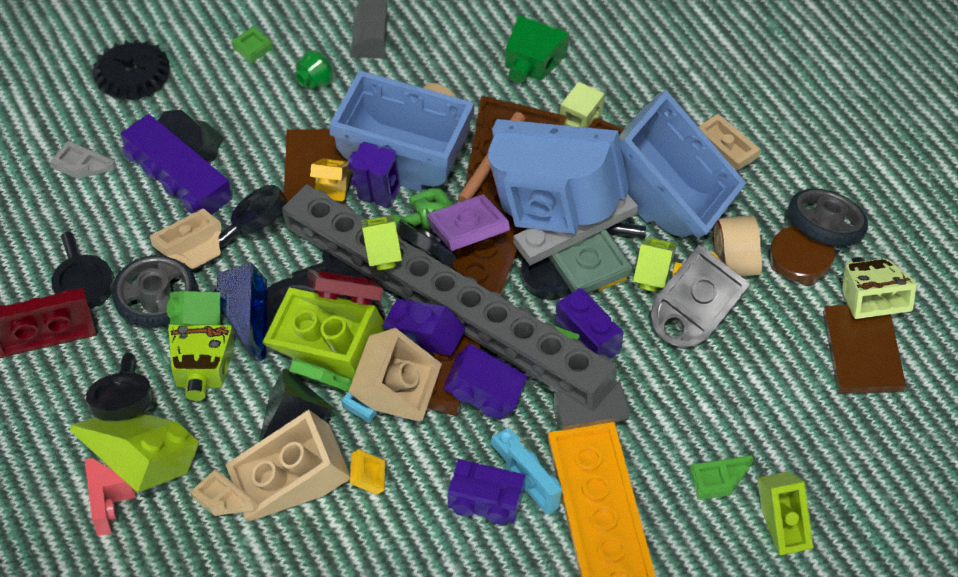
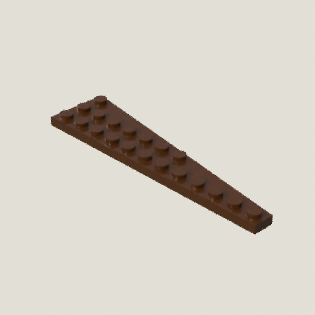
M481 95L466 184L488 153L494 137L492 128L497 119L510 120L515 112H520L525 116L524 122L566 126L567 116ZM491 170L473 198L482 194L485 195L507 218L510 230L453 250L452 253L456 259L450 266L461 275L473 278L483 288L490 292H497L502 296L519 250L513 244V236L528 228L515 227L513 217L502 209ZM463 334L452 356L434 353V358L442 363L427 406L428 409L453 416L458 415L462 401L456 399L452 393L443 389L455 357L469 344L480 350L483 349L482 345Z

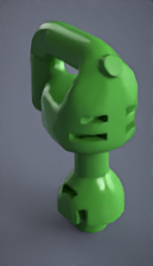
M429 189L409 197V203L415 213L405 217L394 214L393 218L396 226L400 219L409 221L414 226L420 224L423 229L428 231L432 228L428 224L427 215L451 206L452 203L442 190Z

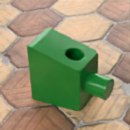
M519 15L505 52V66L510 70L508 73L510 79L516 83L524 82L527 76L537 80H544L568 54L569 33Z

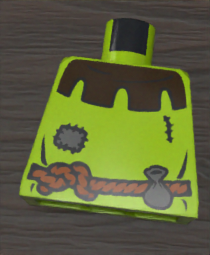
M169 325L171 368L175 386L186 388L185 397L187 399L201 401L205 399L206 388H220L224 384L235 349L232 325Z

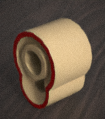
M753 215L719 218L713 227L715 254L724 264L741 277L760 275L762 272L760 233L756 218Z

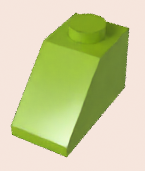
M393 215L361 220L369 267L376 265L377 270L396 267L395 262L402 261Z
M646 237L640 246L633 282L640 283V288L649 291H658L659 288H664L668 282L677 243Z
M791 471L757 478L761 510L777 553L782 556L813 549L805 481Z

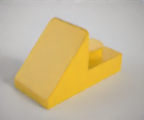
M323 158L311 164L310 177H316V190H323L331 199L342 202L346 197L352 170L348 169V161Z

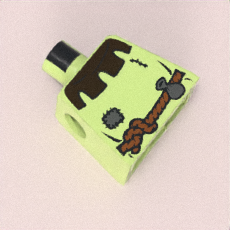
M855 257L845 266L842 290L853 317L859 319L913 311L917 283L888 259L865 261L862 257Z

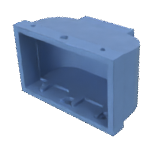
M359 70L329 125L330 135L335 137L338 151L347 160H349L353 151L357 152L360 144L363 142L377 145L378 149L384 147L394 150L400 185L422 192L424 186H439L446 181L469 133L475 103Z
M667 90L657 94L649 104L645 105L619 135L629 185L628 195L637 204V213L646 223L654 220L662 229L673 235L686 237L694 234L697 238L706 235L746 184L744 179Z
M496 120L492 128L494 137L488 150V159L501 207L507 214L513 217L515 227L575 234L579 225L595 224L607 219L615 211L620 199L625 200L629 185L617 130Z

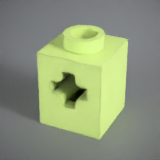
M578 82L560 106V114L567 116L566 126L588 128L594 118H599L603 113L605 93Z

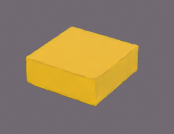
M360 449L351 453L350 484L375 495L383 492L385 487V460Z

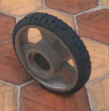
M805 189L799 191L792 197L788 206V215L793 225L806 236L823 244L840 247L852 246L859 243L868 230V219L863 210L852 200L829 190ZM805 204H816L814 210L802 207ZM846 216L853 222L855 227L844 222Z
M155 254L148 257L147 255L140 257V259H135L123 267L122 271L116 276L112 287L113 303L117 312L126 321L136 326L140 325V327L146 328L151 326V328L161 325L162 327L169 325L170 318L167 315V302L170 299L171 292L169 282L173 278L180 276L185 283V291L197 292L194 274L185 263L160 254V256ZM138 275L136 285L130 284V280ZM140 299L143 309L150 313L137 311L131 308L128 303Z

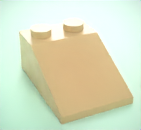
M307 410L225 464L231 481L255 499L258 505L255 511L243 512L247 521H252L323 497L350 479V473L330 425L310 410Z

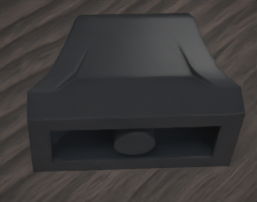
M183 110L164 111L158 120L198 155L209 161H213L218 155V147L225 139L206 121L193 120Z

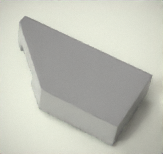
M67 141L50 161L53 169L76 179L116 169L115 160L70 141Z

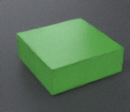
M252 27L232 40V48L250 63H253L273 49V42L258 29Z

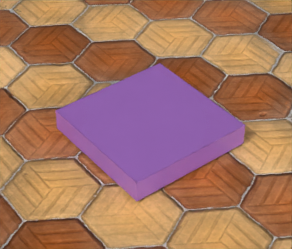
M483 194L427 215L429 226L451 251L510 230L507 218Z

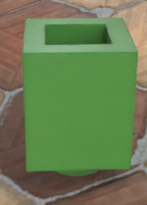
M196 291L170 292V299L167 302V315L170 318V325H220V293Z

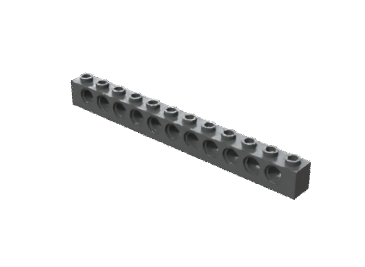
M306 184L282 207L286 228L319 248L326 250L332 256L408 301L446 306L466 328L463 333L465 336L555 390L561 391L593 412L616 385V365L607 356L598 355L586 348L578 339H571L565 336L552 324L543 323L536 319L525 308L516 307L507 302L499 293L490 292L483 288L473 278L461 275L454 271L450 265L430 257L420 247H413L403 241L398 234L402 261L395 262L396 267L385 270H377L376 265L369 267L361 220L370 218H364L355 213L347 204L336 202L323 190H316Z

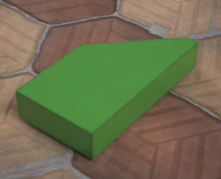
M297 359L292 361L289 370L297 376L345 392L349 391L353 381L352 379L334 374V372Z
M752 455L690 465L689 472L697 500L732 495L752 466Z

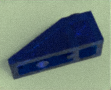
M252 262L217 273V287H215L214 292L220 293V306L243 344L259 361L266 360V346L263 344V340L266 336L267 279Z

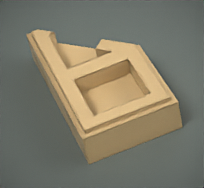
M216 469L190 491L193 499L214 516L255 511L258 508L255 499Z

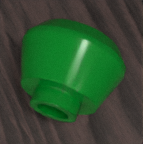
M306 51L296 64L295 78L302 87L306 86L309 89L330 85L333 72L327 59L318 51Z

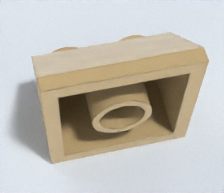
M393 328L369 336L348 392L372 410L414 421H422L442 363L398 329Z

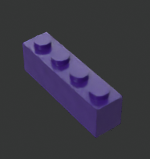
M147 114L121 132L122 151L125 157L131 162H137L149 178L158 180L170 196L175 195L179 198L190 213L205 209L212 215L232 200L229 180L152 115Z

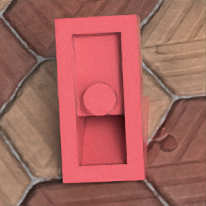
M93 458L85 459L91 516L98 536L112 534L110 520L116 519L114 502L135 498L134 490L110 468Z

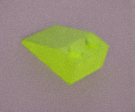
M289 287L263 340V344L294 359L334 372V374L353 380L369 336L385 331L382 327L384 320L376 306L353 303L351 300L338 298V300L318 297L319 294Z
M144 413L119 421H103L93 417L72 424L70 427V431L137 493L187 474L199 445V441L176 421Z

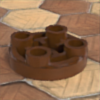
M795 226L787 227L777 233L770 249L771 269L788 279L800 282L804 286H813L817 280L827 275L832 268L835 258L834 246L811 239Z

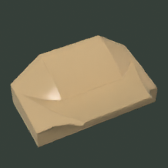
M719 114L698 126L735 170L741 169L760 155L761 149Z
M201 209L152 234L150 239L152 246L167 257L185 263L191 269H195L220 256L219 235L222 228L218 219L205 209Z

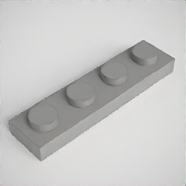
M627 193L625 200L620 199L611 216L595 224L579 225L575 234L529 228L514 235L513 244L528 264L532 265L637 214L638 206Z

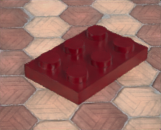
M308 269L306 282L313 288V291H316V294H319L318 297L338 300L339 294L348 296V299H351L353 303L371 305L372 300L381 301L383 287L372 279Z
M84 288L66 290L59 294L41 298L36 297L11 305H0V358L97 336Z

